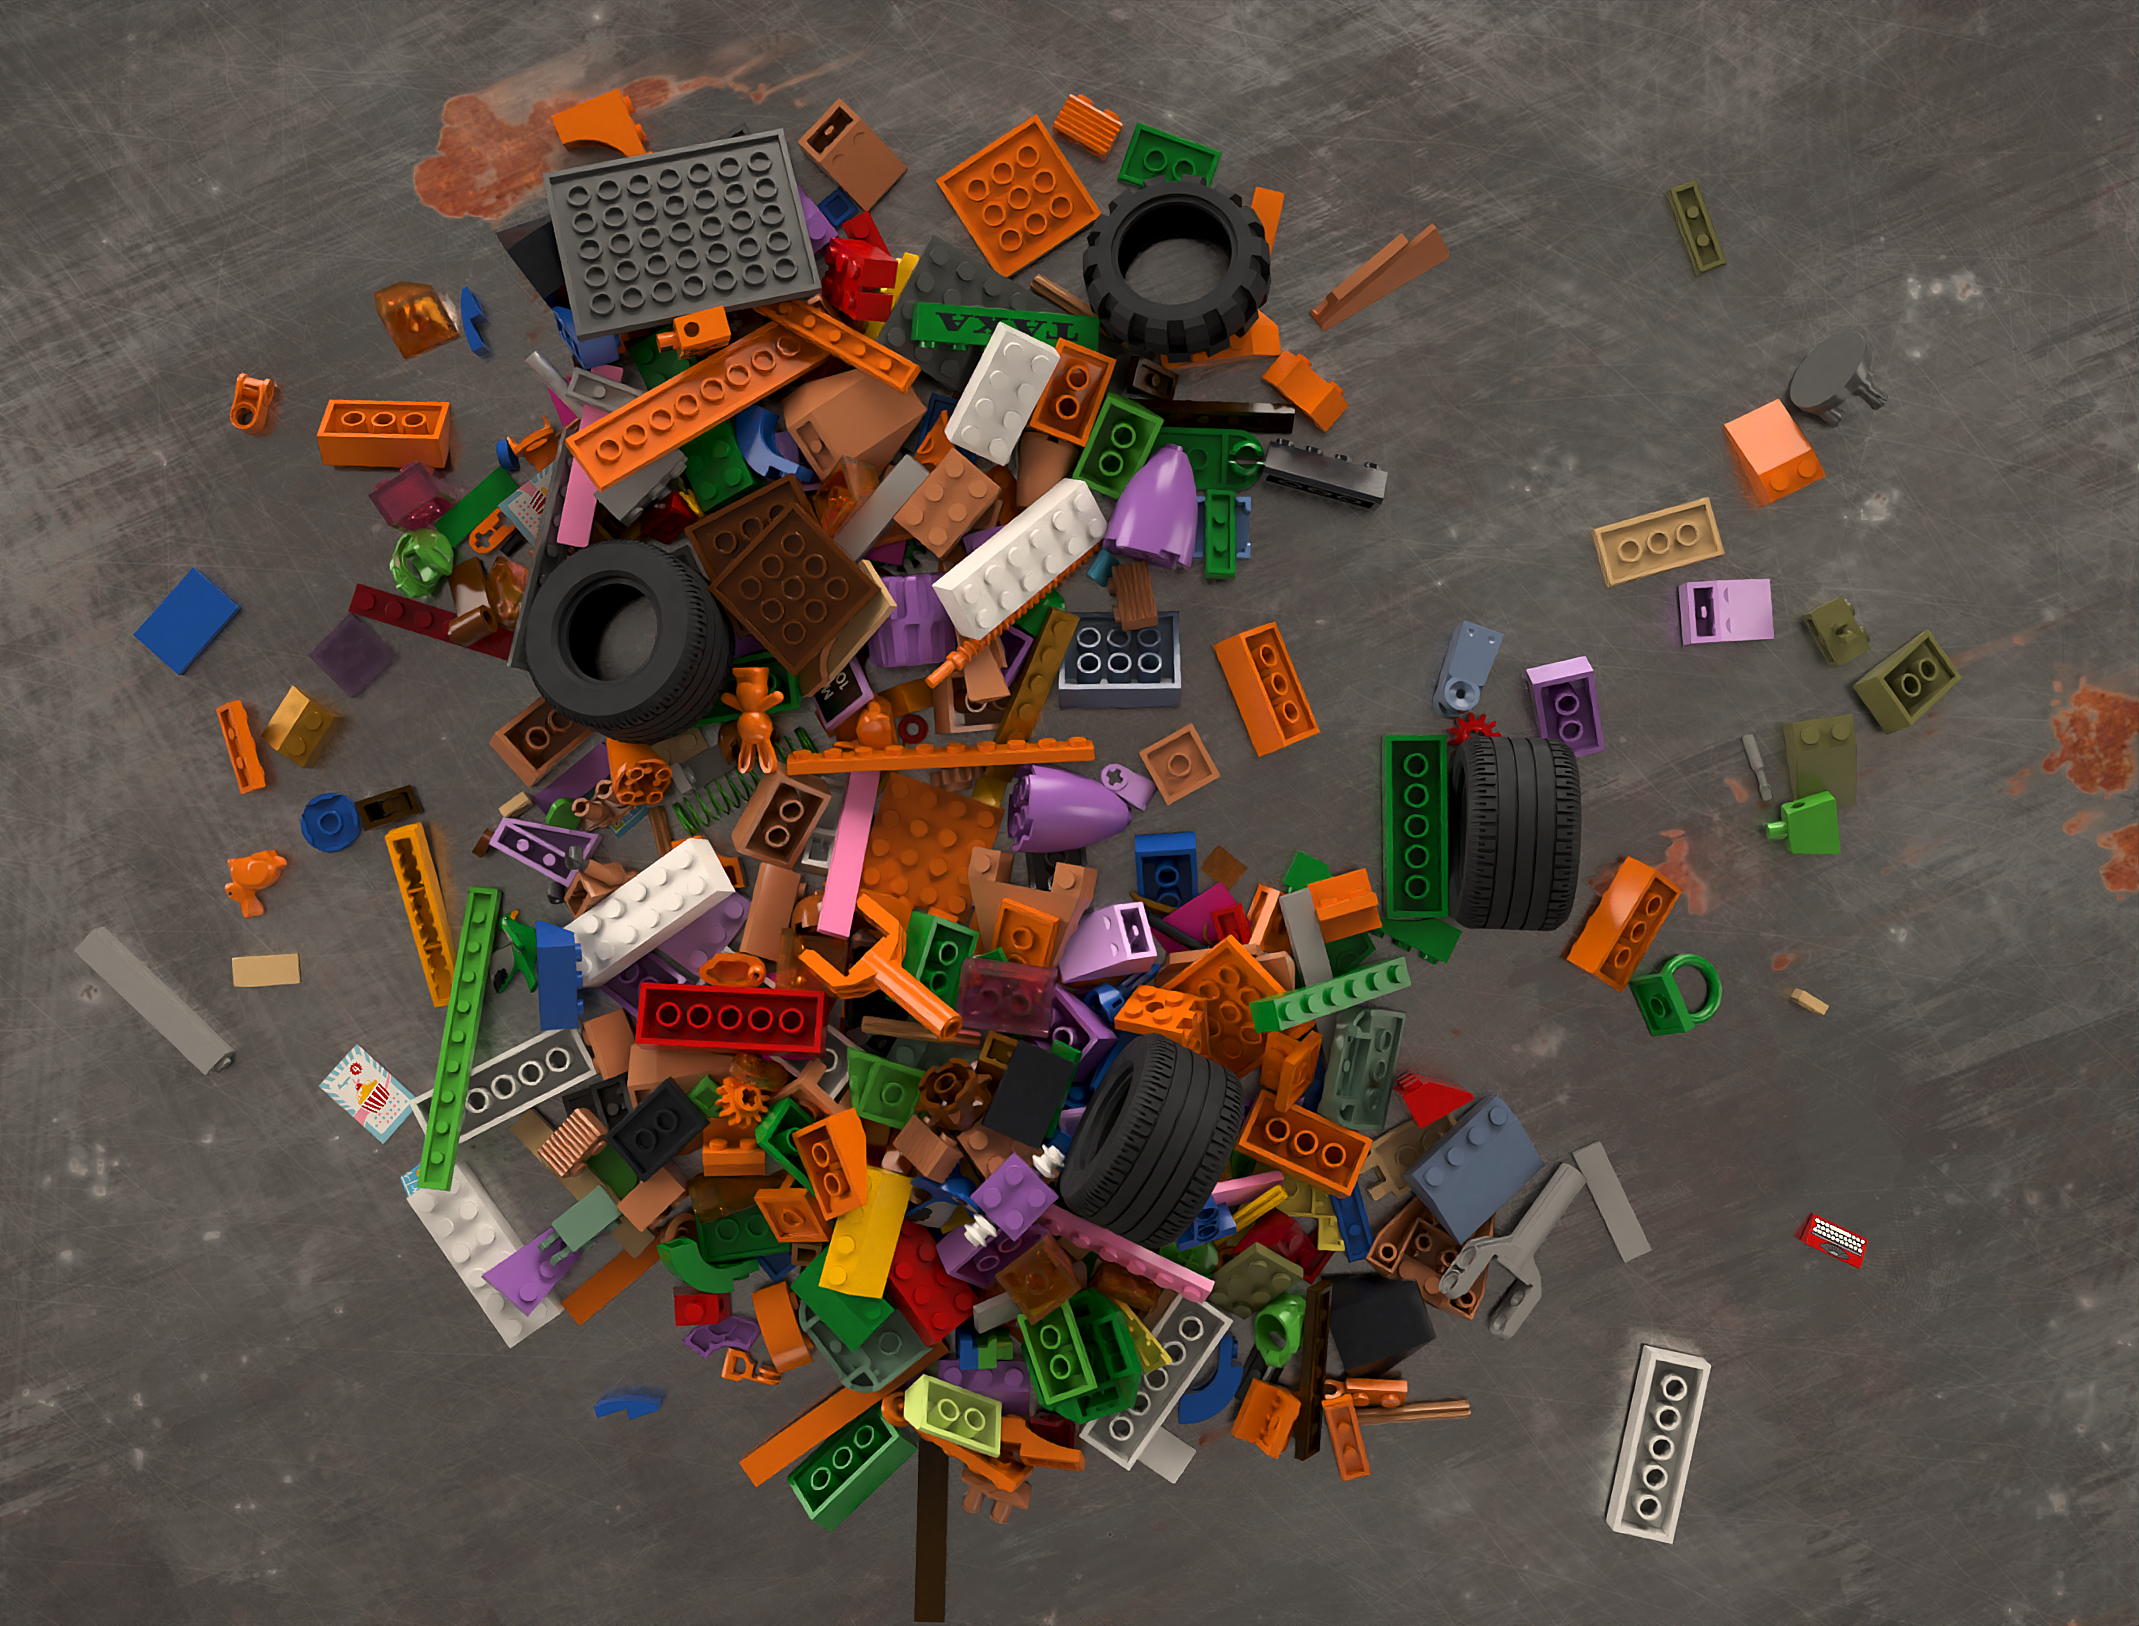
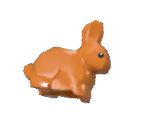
M870 700L866 705L867 708L861 711L856 721L857 738L851 742H835L832 748L842 749V752H850L858 747L885 750L887 746L896 745L895 738L892 737L890 707L879 705L875 700Z
M274 849L258 852L244 858L227 860L230 876L233 881L225 886V891L232 900L240 903L242 914L246 919L261 916L265 912L264 906L256 898L255 892L272 886L279 878L281 869L287 865L286 859L278 856Z

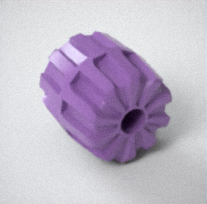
M944 572L880 577L897 604V608L867 641L871 662L874 666L900 667L946 662V657L952 651H955V625L932 587L935 582L945 575Z

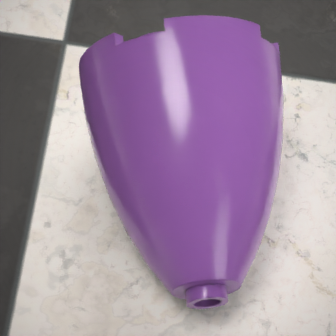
M1166 443L1165 448L1159 447L1147 458L1144 466L1135 476L1130 479L1118 499L1108 522L1101 545L1103 549L1113 554H1118V551H1122L1124 556L1132 558L1133 561L1142 562L1146 560L1148 565L1175 570L1176 565L1181 564L1183 565L1182 569H1190L1196 542L1198 505L1193 470L1188 455L1182 452L1183 447Z
M1043 763L1018 764L1015 770L1014 777L1018 778V783L1014 786L1013 794H1009L1007 816L1008 838H1014L1015 844L1012 847L1014 852L1050 853L1079 849L1109 839L1122 832L1126 825L1131 824V807H1128L1127 802L1119 795L1096 780L1065 768Z

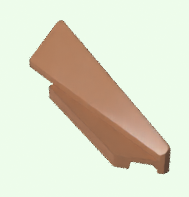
M1432 223L1410 243L1402 233L1333 289L1325 297L1326 299L1311 310L1309 314L1324 331H1327L1448 259L1449 251L1437 227Z
M951 561L943 562L945 574L958 564ZM955 627L958 646L964 647L963 642H970L969 637L960 635ZM996 635L995 641L990 640V645H984V650L978 651L976 657L971 656L972 660L966 662L965 667H963L970 702L985 704L1010 696L1009 689L1000 670L1008 666L1000 635Z
M1257 943L1242 945L1286 991L1295 990V962L1286 951L1265 954ZM1210 949L1170 953L1166 956L1165 965H1159L1160 969L1155 977V988H1161Z

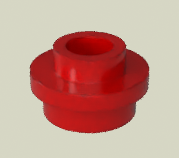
M909 714L900 720L898 734L904 742L918 744L927 736L928 726L921 716ZM912 723L917 724L919 728L918 733L915 735H910L907 731L908 726Z

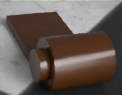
M474 556L454 566L452 574L447 576L458 615L457 618L450 621L448 635L454 644L464 648L494 634L498 629L480 560L477 556Z

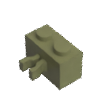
M1842 596L1833 598L1802 615L1830 668L1840 667L1871 650L1868 644L1870 642L1868 633L1862 626H1858L1853 617L1855 616V610L1848 600H1844Z

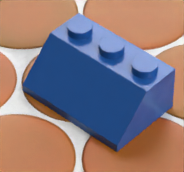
M535 921L541 1031L577 1029L578 1017H584L583 998L577 999V990L583 989L582 971H576V962H582L581 943H575L574 932L543 921Z

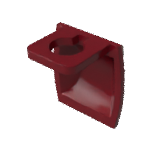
M1038 1411L1034 1416L1030 1417V1423H1033L1031 1432L1056 1445L1075 1449V1422L1064 1416Z

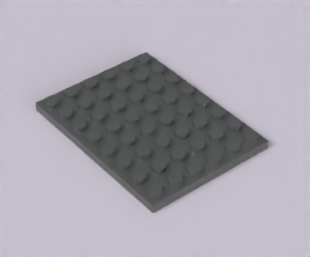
M783 128L542 173L578 342L671 324L677 317L718 306H723L725 313L822 294V286Z

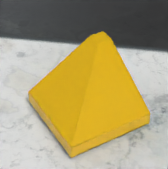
M984 775V778L976 781L971 798L1000 808L1008 782Z

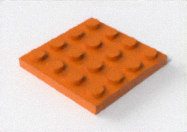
M1037 114L936 179L940 190L992 269L1008 279L1095 223L1096 219L1102 214Z
M891 771L867 841L859 887L891 894L897 899L902 895L915 907L929 911L930 907H934L958 917V921L967 924L973 902L968 880L973 846L986 849L993 848L1005 809L982 803L955 792H946V789L940 787L932 788L931 784Z
M1230 934L1160 989L1179 991L1184 994L1206 998L1211 1055L1209 1059L1233 1071L1240 1080L1263 1064L1267 1038L1271 1033H1256L1249 1003L1287 991ZM1311 1020L1278 1032L1296 1040L1312 1029L1316 1021Z

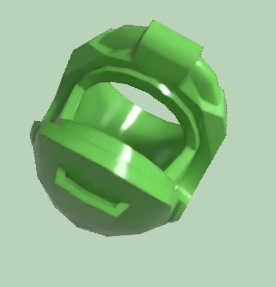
M420 528L415 531H408L399 539L390 561V570L397 583L396 588L409 599L431 594L443 574L446 576L452 574L454 554L451 543L445 535L434 529ZM406 558L418 569L423 581L411 573L407 566Z
M1281 1293L1260 1308L1254 1322L1255 1344L1257 1349L1260 1350L1267 1366L1283 1368L1289 1362L1292 1354L1297 1352L1298 1347L1303 1346L1306 1301L1298 1294ZM1277 1331L1286 1340L1284 1348H1280L1272 1342L1270 1332Z

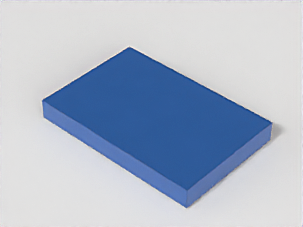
M193 567L133 635L175 673L182 675L241 607L197 568Z

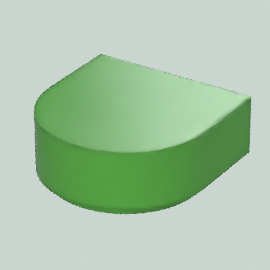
M565 797L555 801L546 816L545 821L547 825L576 830L581 817L575 816L576 812L572 811V805L575 800Z

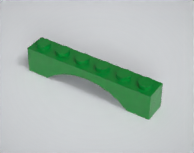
M1297 850L1281 883L1287 885L1286 892L1292 893L1307 888V884L1331 878L1332 875L1327 864ZM1380 917L1382 927L1367 931L1381 939L1384 934L1394 938L1393 945L1407 952H1410L1412 947L1423 952L1420 958L1436 966L1438 961L1447 964L1462 933L1461 930L1434 917L1418 920H1394Z
M1405 956L1384 958L1360 965L1346 974L1320 983L1250 1002L1249 1006L1256 1033L1282 1031L1411 986Z

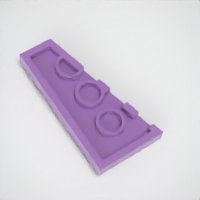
M553 1227L481 1276L527 1317L583 1254L580 1250L576 1253L572 1252L553 1267L549 1262L552 1256L557 1252H561L568 1245L562 1238H559L547 1250L541 1252L537 1247L556 1231Z

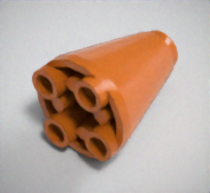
M606 737L611 783L619 803L634 806L646 803L649 805L659 803L663 798V793L671 783L672 770L667 761L647 744L625 743Z

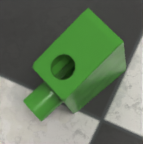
M1823 791L1783 804L1781 806L1782 821L1766 823L1765 825L1768 841L1783 839L1785 847L1792 854H1841L1837 804L1835 797L1829 791Z

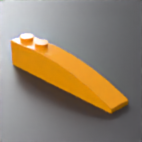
M421 822L393 828L385 836V840L434 1008L449 1005L457 957L426 836Z

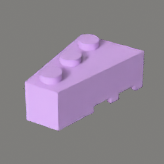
M503 817L489 844L570 888L577 872L584 869L569 870L565 865V853H569L571 846H578L583 849V859L589 861L601 843L603 836Z
M734 888L735 892L657 947L700 978L698 973L699 967L712 959L715 954L721 953L726 946L730 948L745 927L752 899L738 888Z

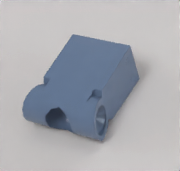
M1465 620L1453 629L1438 680L1439 684L1433 697V707L1439 716L1444 719H1456L1477 705L1504 634Z

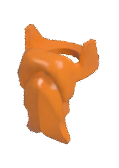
M545 415L542 416L545 424L544 428L527 435L519 444L512 437H507L515 456L525 457L531 465H535L538 473L555 461L559 445L554 438L556 433Z

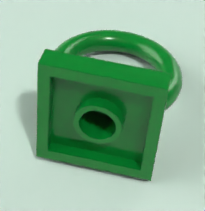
M1693 954L1678 955L1669 960L1660 973L1640 976L1629 981L1653 1037L1686 1033L1695 1028V1026L1709 1021L1715 1015L1721 1003L1722 987L1716 970L1707 960ZM1683 966H1693L1699 969L1705 975L1709 984L1710 995L1707 1005L1703 1010L1695 1014H1689L1673 978L1676 970Z

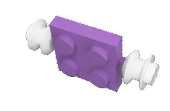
M1043 1145L1044 1154L1041 1157L1032 1156L1035 1166L1033 1169L1014 1152L970 1196L987 1214L986 1216L974 1214L976 1222L972 1226L964 1224L967 1230L964 1235L974 1246L978 1247L981 1244L987 1247L985 1239L989 1235L997 1237L995 1224L1015 1242L1059 1198V1195L1042 1179L1043 1175L1048 1178H1055L1053 1170L1057 1166L1065 1168L1062 1163L1065 1157L1055 1146L1052 1145L1050 1148H1047Z

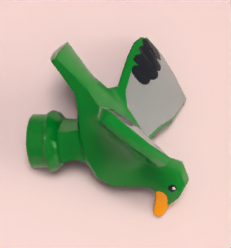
M516 909L498 920V929L507 935L510 944L498 949L490 958L489 971L497 994H501L506 989L516 970H521L524 974L530 993L535 992L538 988V980L534 971L537 962L536 931L532 927L515 921L519 914V911Z

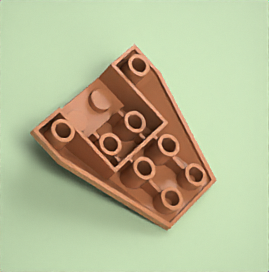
M859 369L805 383L781 400L787 430L819 479L836 494L855 498L876 483L887 468V465L892 461L928 411L912 385L906 395H903Z
M632 1044L630 1048L627 1088L633 1109L670 1076L686 1094L708 1073L722 1086L724 1085L723 1080L729 1076L734 1077V1075L740 1072H744L746 1078L756 1075V1086L759 1085L753 1058L725 1053L644 1050L636 1044ZM703 1131L675 1156L688 1155L703 1148Z
M1416 1196L1377 1234L1365 1260L1383 1278L1416 1279L1425 1303L1441 1311L1472 1320L1485 1294L1489 1262L1468 1292L1456 1299H1449L1441 1293L1439 1282L1469 1240L1485 1236L1493 1237L1496 1212L1464 1243L1458 1245L1424 1203Z

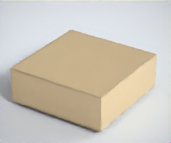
M522 791L498 809L503 817L516 819L535 806L536 803L533 801L531 794Z
M1795 988L1790 996L1791 1000L1820 1016L1824 1015L1829 1008L1827 1004L1804 990Z

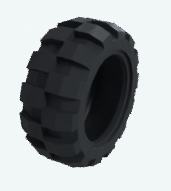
M1182 174L1181 181L1166 182L1165 175L1144 180V189L1133 194L1128 188L1112 200L1108 205L1110 216L1100 214L1087 237L1089 247L1083 253V278L1091 311L1097 314L1100 320V327L1114 342L1119 344L1127 342L1129 352L1154 361L1156 354L1167 355L1168 363L1191 362L1190 355L1205 351L1209 358L1229 348V337L1233 334L1239 338L1243 337L1258 320V308H1261L1267 302L1271 285V261L1269 244L1265 239L1264 226L1254 209L1247 205L1242 207L1241 196L1220 183L1212 189L1207 187V181L1204 177ZM1191 235L1203 238L1219 247L1230 260L1227 273L1221 282L1205 296L1188 303L1170 305L1150 301L1137 294L1125 281L1126 272L1135 256L1147 245L1168 236Z

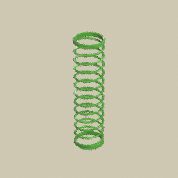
M800 726L794 729L803 750L818 753L805 730ZM784 735V738L793 754V752L797 749L792 744L790 739L786 735ZM774 741V745L784 764L787 765V755L779 744ZM756 754L755 759L760 767L759 757ZM734 766V770L745 789L748 799L741 794L727 773L724 772V776L734 793L738 806L729 798L715 778L713 779L724 799L728 812L717 802L706 785H703L712 801L717 817L710 812L697 792L693 791L708 824L698 816L686 797H683L698 830H696L692 820L679 802L672 804L677 818L690 836L700 833L698 820L704 826L710 827L708 814L713 819L720 820L718 807L722 812L729 815L730 807L728 801L735 808H740L738 795L744 801H750L747 787L752 793L755 790L748 784L736 766ZM752 769L749 773L757 788V781L760 782V778Z

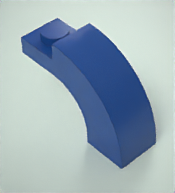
M754 404L737 413L736 438L738 446L746 462L756 472L774 481L794 473L797 479L810 482L814 471L786 459L777 448L775 429L780 418L779 415Z
M1226 1331L1218 1343L1217 1365L1212 1376L1202 1385L1187 1388L1178 1401V1424H1194L1213 1417L1229 1404L1237 1392L1242 1378L1243 1366L1241 1362L1231 1361L1232 1358L1237 1359L1238 1340H1233L1231 1331Z

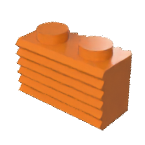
M1070 94L1052 125L1053 133L1105 161L1123 130V124L1119 122L1121 118L1110 110L1105 109L1104 112H1101L1094 108V102L1086 96L1079 94L1078 97Z

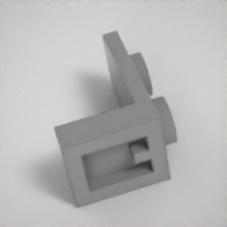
M716 744L684 763L676 762L670 768L672 770V778L682 795H689L693 791L702 788L703 785L713 782L714 778L718 779L724 776V772L729 773L733 771L734 766L738 765L735 760L731 762V765H728L719 745Z

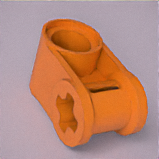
M241 373L237 378L230 420L236 428L246 434H258L265 426L269 405L274 395V381L272 379L262 381L249 378L248 374ZM252 412V421L247 425H243L242 419L244 415Z

